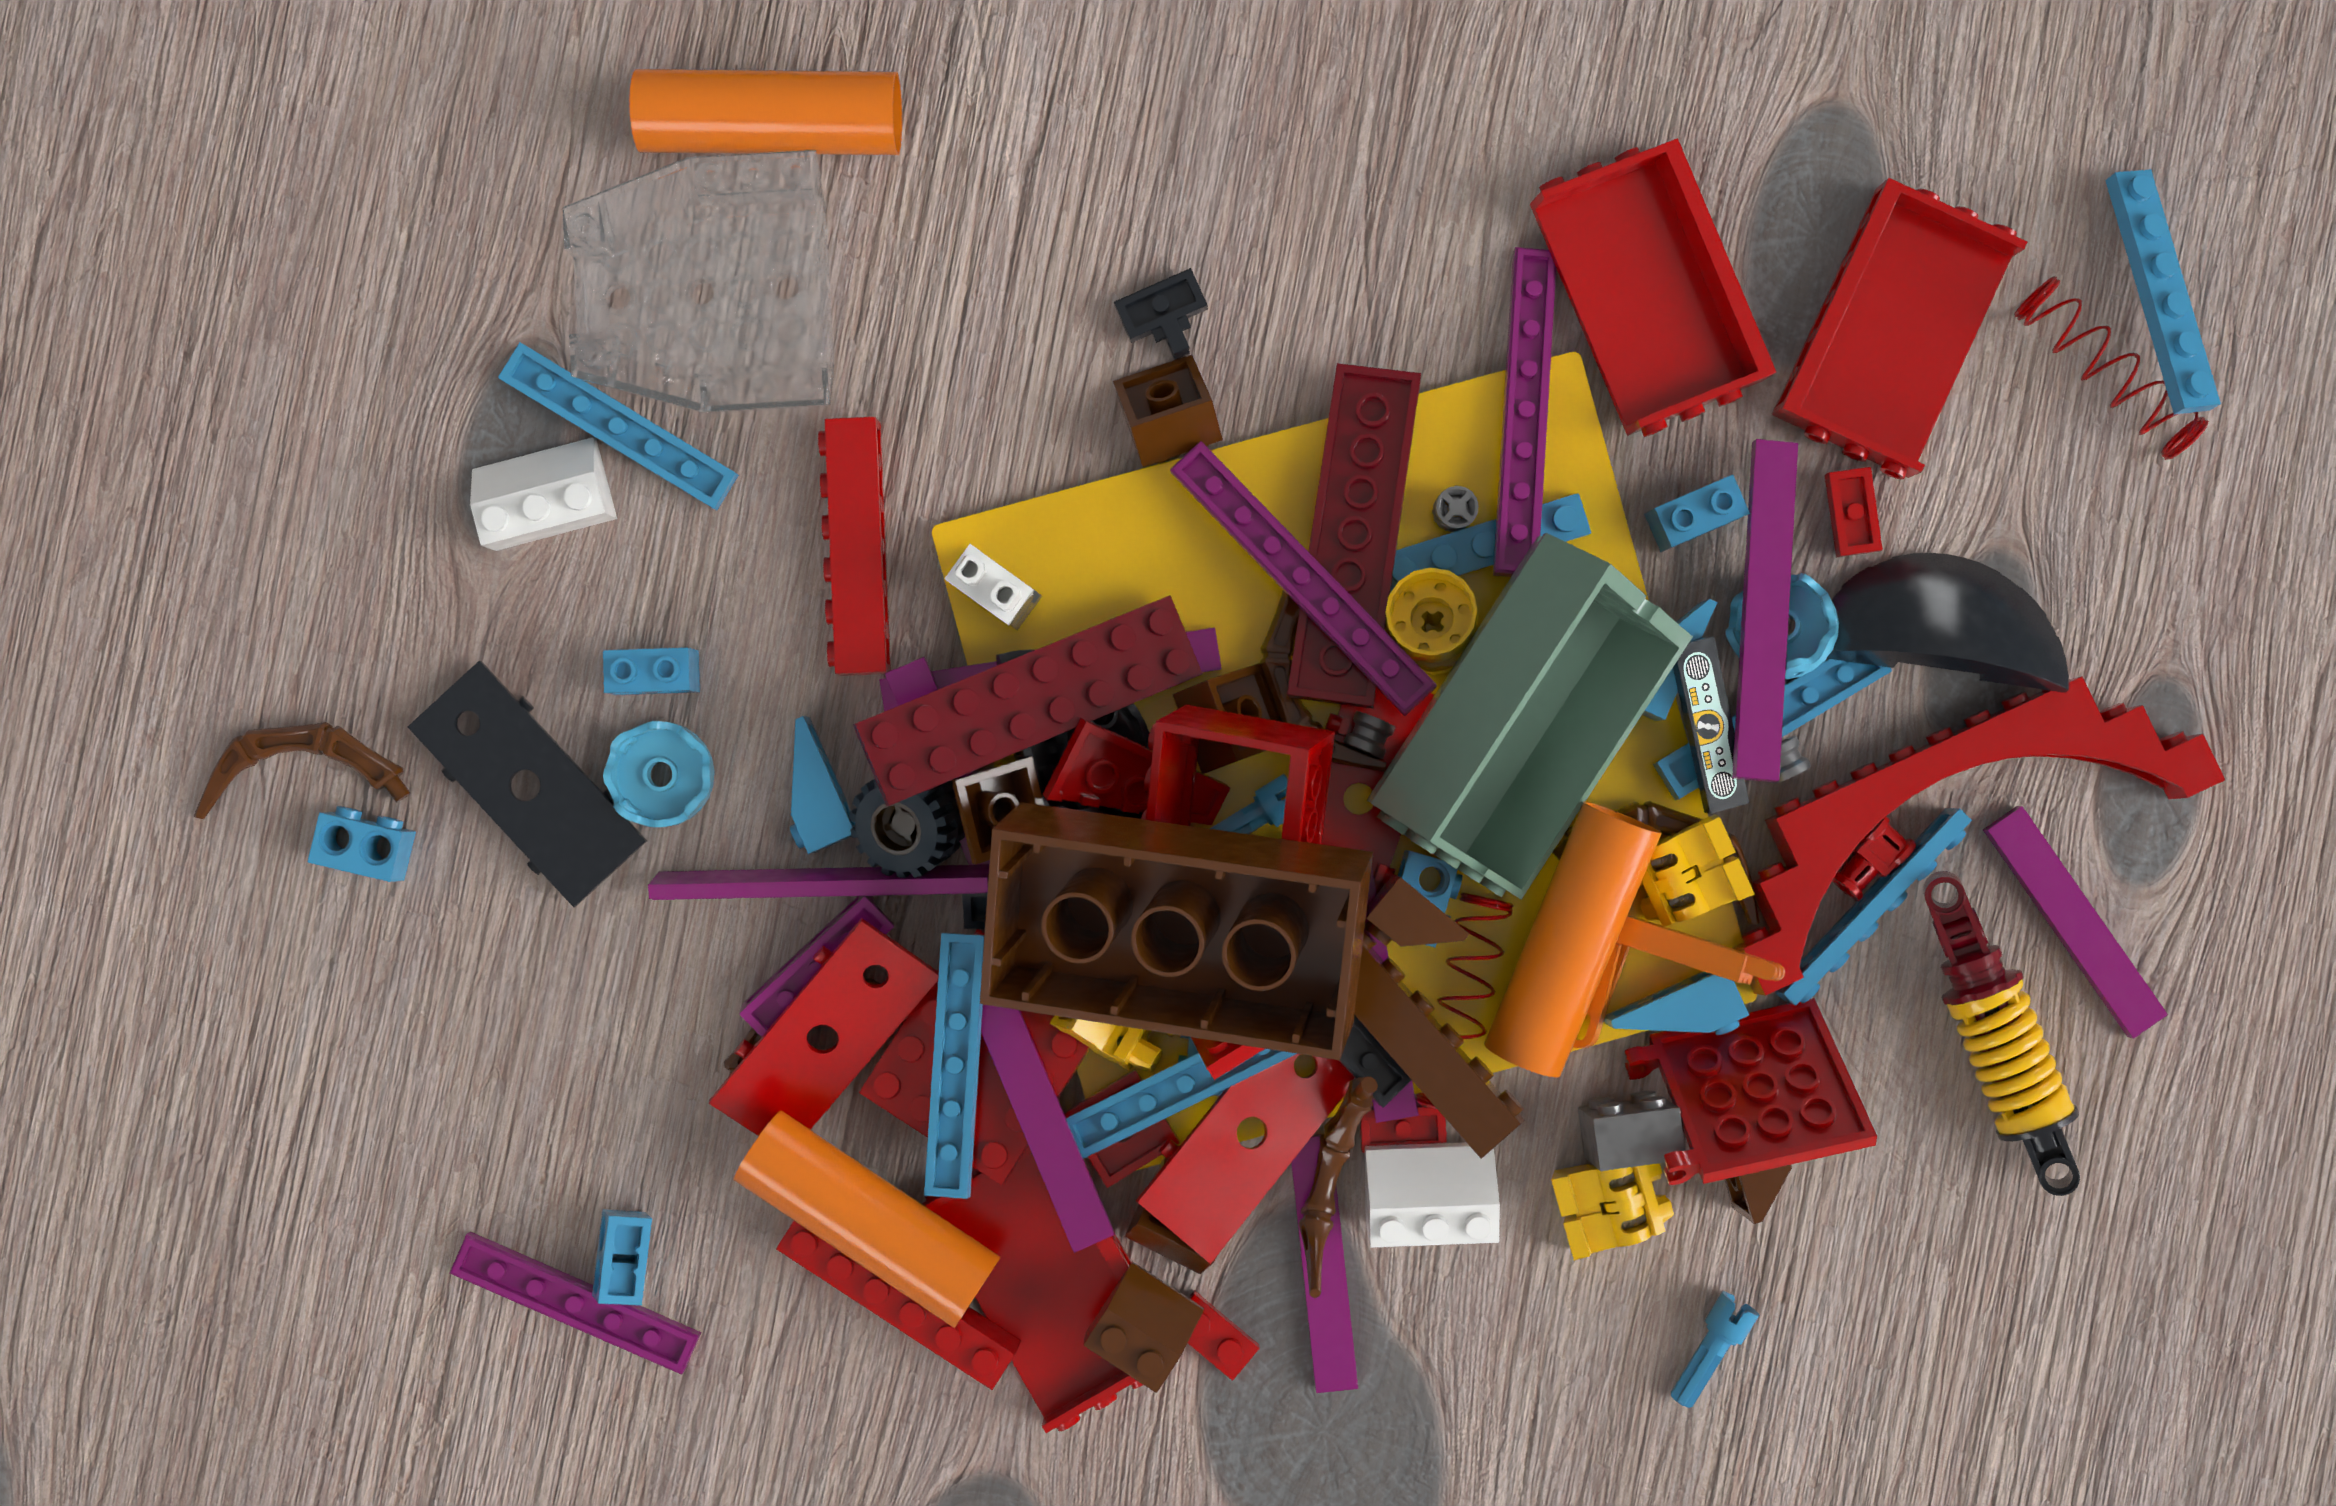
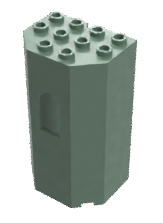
M1548 533L1538 536L1369 795L1367 801L1381 810L1377 816L1381 821L1405 835L1428 852L1434 854L1455 869L1458 868L1459 871L1498 896L1502 897L1507 890L1519 899H1522L1578 814L1583 801L1587 800L1691 641L1692 636L1659 606L1648 601L1646 595L1612 564Z

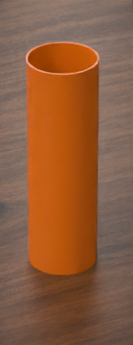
M635 69L632 74L629 95L630 122L634 143L640 153L900 154L902 142V98L898 72Z
M1583 801L1484 1042L1488 1050L1500 1058L1531 1072L1557 1078L1561 1076L1662 834L1659 830L1617 811Z
M779 1111L767 1124L744 1157L734 1176V1181L953 1328L956 1327L1000 1259L999 1255L783 1111Z

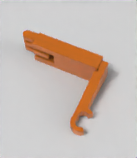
M1627 916L1587 1013L1590 1016V1023L1586 1036L1582 1040L1576 1038L1573 1047L1589 1048L1597 1042L1630 947L1738 983L1751 984L1753 976L1765 980L1779 981L1784 977L1785 969L1781 964L1668 927H1662L1640 918Z

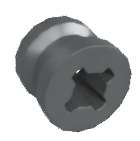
M1462 486L1449 487L1434 502L1433 518L1440 528L1445 531L1456 532L1465 529L1474 521L1478 514L1479 505L1476 496L1471 490Z
M1356 711L1353 718L1355 723L1352 733L1346 735L1343 743L1383 759L1386 752L1384 743L1387 737L1393 735L1396 727L1379 718Z
M1796 735L1782 740L1780 780L1771 782L1772 784L1794 777L1811 767L1808 758L1801 756L1798 750L1800 742Z

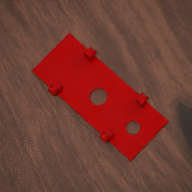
M1376 687L1373 709L1341 705L1338 715L1330 713L1325 729L1335 731L1334 739L1343 743L1346 735L1352 733L1355 723L1353 718L1356 711L1366 713L1394 725L1396 728L1393 735L1387 737L1384 743L1386 752L1382 760L1386 761L1387 769L1431 702L1434 694L1430 693L1411 712L1404 716ZM1331 762L1322 845L1372 851V871L1376 893H1378L1395 873V869L1390 866L1401 833L1377 817L1381 810L1373 805L1364 814H1354L1346 808L1343 799L1345 791L1352 784H1365L1373 791L1384 772Z
M861 918L835 950L831 951L822 945L813 956V960L822 966L760 1040L753 1045L744 1039L735 1049L734 1053L743 1060L709 1099V1104L757 1136L761 1134L779 1111L785 1112L811 1130L938 981L939 972ZM871 965H880L887 970L888 977L883 983L875 985L868 983L864 979L863 973ZM828 1025L837 1032L839 1039L832 1048L818 1050L809 1044L807 1039L808 1032L815 1026Z
M1296 1054L1225 1089L1180 1146L1168 1138L1159 1149V1153L1168 1161L1136 1199V1202L1211 1264L1347 1093L1350 1081L1355 1078L1338 1060L1313 1056L1315 1060L1313 1072L1309 1076L1299 1077L1294 1070V1061L1300 1055ZM1257 1117L1264 1125V1137L1254 1147H1243L1237 1138V1128L1244 1119Z

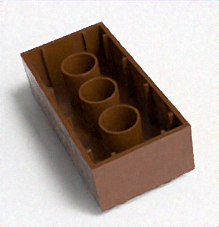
M1021 802L992 829L980 1004L1340 1060L1354 1023L1373 852Z

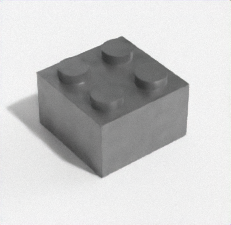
M1656 1091L1630 1094L1631 1100L1615 1102L1614 1097L1589 1099V1106L1578 1107L1584 1157L1600 1171L1665 1163V1154L1673 1151H1686L1680 1107L1666 1100L1665 1097L1657 1096Z

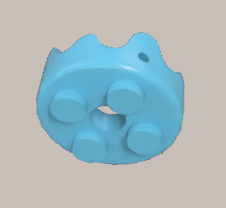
M1803 573L1791 575L1789 618L1795 621V629L1787 638L1785 679L1801 677L1816 669L1829 656L1838 637L1839 621L1837 610L1829 594L1813 578ZM1743 591L1737 594L1731 602L1729 627L1725 631L1726 637L1738 658L1740 655Z
M650 721L619 734L612 741L603 773V780L614 801L613 807L619 815L627 820L648 827H668L691 819L703 808L714 786L715 770L712 756L698 735L688 728L675 723ZM660 762L668 764L672 770L671 781L663 787L657 786L651 779L652 768Z

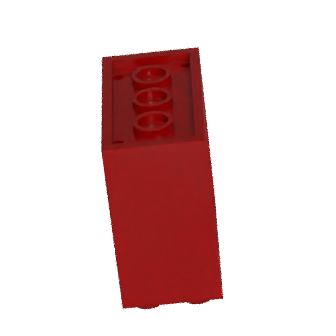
M1184 705L1157 720L1150 730L1148 746L1150 750H1153L1152 763L1146 772L1144 780L1145 792L1149 793L1148 804L1141 819L1191 825L1199 739L1201 738L1291 755L1281 839L1322 844L1335 731Z

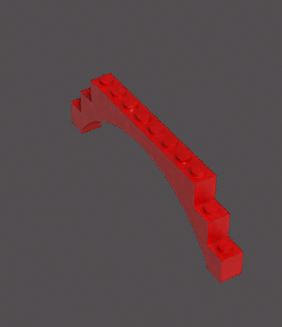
M2081 676L2069 679V690L2066 693L2041 689V692L2028 697L2026 692L2016 694L2003 700L2001 703L2004 709L1990 715L1989 710L1986 709L1963 719L1966 726L1955 732H1952L1950 727L1941 729L1926 736L1929 743L1916 750H1914L1912 744L1888 754L1890 762L1876 767L1875 763L1871 762L1851 771L1850 774L1853 779L1841 785H1838L1836 780H1832L1814 788L1812 792L1815 797L1800 803L1797 797L1774 807L1776 815L1765 819V822L1786 866L1784 867L1782 862L1769 865L1759 870L1760 878L1752 882L1755 899L1770 930L1767 931L1765 926L1753 929L1741 936L1744 941L1743 943L1732 948L1781 964L1785 969V975L1779 981L1765 980L1753 976L1750 984L1753 993L1766 996L1804 978L1799 966L1807 935L1820 902L1836 873L1859 842L1883 818L1924 789L1946 777L1982 764L2010 758L2051 757L2100 764L2134 775L2162 788L2168 800L2189 798L2225 781L2204 734L2186 736L2184 731H2179L2159 739L2143 705L2126 708L2124 702L2099 712L2085 680Z

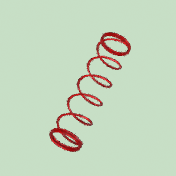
M2056 276L2051 277L2038 287L2014 313V317H2017V320L2025 318L2023 325L2029 326L2065 304L2075 301L2079 304L2076 314L2055 344L2052 353H2058L2079 339L2100 329L2108 331L2105 342L2081 376V381L2089 379L2124 358L2134 356L2137 359L2134 370L2111 402L2110 408L2118 406L2151 386L2157 384L2165 385L2164 381H2154L2134 390L2119 400L2138 371L2140 355L2137 353H2127L2119 356L2089 373L2108 345L2111 337V328L2109 326L2092 328L2060 346L2081 312L2082 300L2079 298L2065 300L2030 320L2037 308L2059 286L2060 280ZM2165 390L2164 396L2153 414L2140 429L2139 435L2147 433L2162 422L2178 415L2171 413L2150 425L2167 399V390ZM2193 412L2195 414L2194 420L2183 427L2167 442L2161 451V457H2164L2165 460H2170L2182 453L2201 436L2207 428L2209 421L2205 420V417L2198 418V412Z
M1461 893L1460 901L1508 912L1506 915L1470 916L1454 920L1469 934L1500 951L1499 954L1456 956L1446 959L1447 965L1480 982L1491 990V993L1484 995L1443 996L1437 999V1002L1442 1007L1482 1028L1483 1031L1480 1034L1460 1035L1462 1039H1474L1486 1034L1487 1030L1483 1024L1442 1001L1484 999L1495 995L1496 991L1486 981L1459 968L1450 961L1495 959L1501 957L1504 951L1493 941L1462 926L1458 922L1505 919L1512 916V907L1514 905L1491 898ZM1424 1093L1416 1095V1102L1437 1109Z

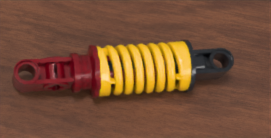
M1948 871L1935 872L1926 879L1923 886V894L1933 918L1932 923L1946 958H1949L1941 964V969L1944 975L1950 976L1949 979L1953 988L1943 994L1941 998L1943 1003L1947 1005L1953 1019H1963L1957 1025V1032L1961 1036L1966 1037L1963 1041L1964 1049L1972 1052L1969 1056L1970 1064L1978 1067L1975 1071L1976 1078L1981 1082H1985L1981 1087L1982 1093L1987 1097H1993L1987 1104L1989 1110L2002 1112L1996 1117L1994 1122L1997 1128L1996 1134L2001 1141L2013 1142L2023 1140L2039 1182L2044 1190L2056 1196L2068 1195L2078 1187L2080 1173L2062 1128L2076 1120L2079 1116L2077 1106L2071 1102L2067 1087L2062 1084L2061 1073L2055 1069L2056 1060L2049 1053L2050 1045L2043 1038V1028L2036 1023L2037 1013L2028 1007L2030 1005V996L2024 991H2020L2023 987V973L2017 969L2005 970L2002 960H2000L2003 956L2000 946H1987L1989 943L1974 907H1971L1960 879ZM1940 883H1950L1957 889L1956 896L1947 903L1937 902L1931 896L1933 888ZM2055 1163H2062L2069 1167L2067 1175L2061 1179H2051L2045 1175V1172L2050 1165Z

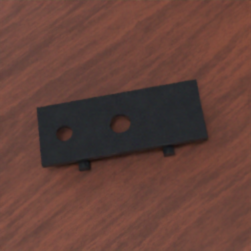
M478 661L407 727L445 767L441 770L444 776L451 782L457 780L530 860L527 863L528 867L537 875L542 873L574 908L644 845L647 840L629 820L615 811L613 807L614 801L609 790L607 789L602 792L529 713L534 707L524 696L517 700L482 661ZM473 711L479 717L480 726L476 733L467 736L460 732L457 722L462 713ZM522 770L534 772L540 780L539 793L529 801L517 798L511 787L512 779Z

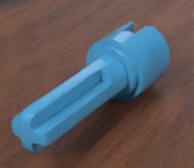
M1282 774L1256 790L1253 803L1210 829L1250 834L1266 823L1274 824L1276 827L1283 824L1286 798L1281 799L1286 796L1287 776Z
M1722 1291L1707 1315L1705 1322L1709 1331L1671 1391V1397L1682 1406L1688 1408L1694 1406L1731 1345H1741L1760 1316L1748 1304L1742 1305L1736 1316L1733 1315L1735 1296L1728 1292Z

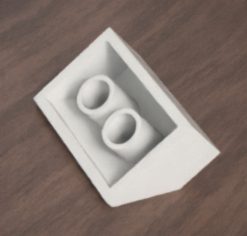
M595 437L472 469L470 506L480 544L486 548L498 551L617 519Z
M1467 1142L1365 1146V1207L1370 1247L1499 1243L1500 1203L1494 1148L1481 1159Z

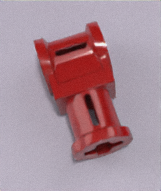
M1887 816L1859 842L1852 852L1854 856L1840 872L1836 873L1832 880L1840 890L1855 901L1859 902L1863 898L1862 891L1876 876L1886 877L1893 869L1902 864L1916 847V842L1911 838L1905 839L1889 824L1890 819Z

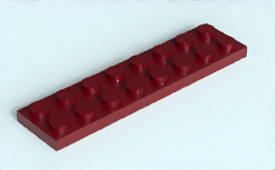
M1337 363L1309 553L1385 630V611L1391 591L1421 373ZM1300 608L1287 696L1290 698L1373 709L1376 686Z
M1169 595L853 724V727L885 804L890 806L1076 728L1081 718L1093 721L1200 676L1203 673L1172 597Z

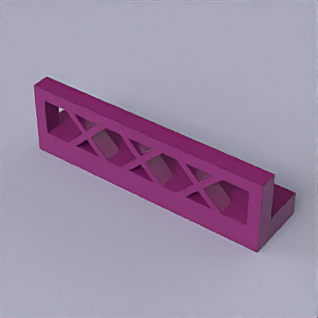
M857 896L742 1003L739 1015L762 1037L822 966L813 960V956L822 945L831 951L835 950L861 918L884 934H887L894 927V923L874 903L873 896Z

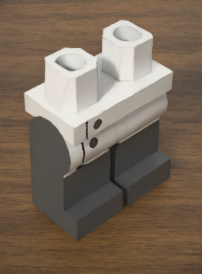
M971 544L968 545L944 578L1017 631L1042 598L1041 594Z

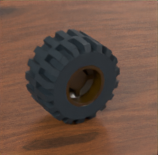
M875 779L866 783L861 788L862 792L857 794L852 802L857 808L850 811L849 820L855 822V827L850 829L852 838H858L860 844L856 848L860 855L865 852L869 856L867 863L873 868L880 865L882 867L881 873L887 876H891L896 872L897 877L906 878L910 874L916 878L951 857L962 845L959 841L966 837L952 780L890 806H886Z

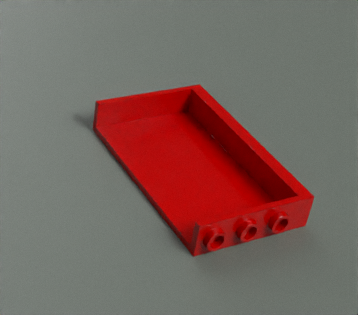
M1678 138L1640 152L1638 147L1629 149L1614 158L1615 163L1602 167L1601 162L1593 163L1577 172L1578 177L1566 182L1562 176L1554 178L1539 187L1541 192L1530 203V207L1627 436L1642 431L1644 437L1653 435L1668 428L1666 420L1676 416L1680 417L1681 422L1690 420L1705 413L1703 405L1713 401H1717L1719 407L1727 405L1743 397L1741 390L1758 384L1777 373Z
M1891 178L1885 180L1875 189L1772 415L1805 430L1804 436L1814 442L1827 444L1829 441L1842 447V453L1853 460L1866 462L1868 459L1881 465L1880 471L1892 478L1903 480L1905 477L1910 478L1921 473L1925 464L1918 460L2011 258L2023 251L2028 241L2017 237L2016 231L2010 227L2000 224L1991 225L1978 219V214L1971 209L1960 206L1954 208L1941 202L1940 197L1932 191L1926 189L1915 190Z
M1029 1146L1003 1186L972 1167L971 1194L968 1199L924 1196L926 1200L922 1202V1205L1000 1256V1259L975 1298L987 1319L1021 1340L1017 1352L1011 1361L1043 1415L1042 1428L1045 1433L1055 1428L1062 1432L1072 1427L1081 1419L1079 1414L1093 1406L1095 1410L1105 1408L1117 1399V1392L1131 1385L1132 1389L1143 1386V1384L1083 1346L1086 1331L1129 1267L1131 1260L1116 1234L1080 1251L1073 1252Z

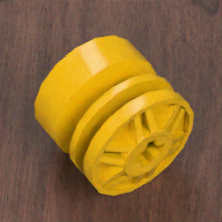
M1431 567L1413 571L1402 578L1389 594L1385 613L1390 637L1426 674L1437 675L1450 672L1478 629V610L1475 596L1465 580L1449 570ZM1429 623L1435 627L1441 623V631L1438 633L1432 629L1426 633L1425 625Z

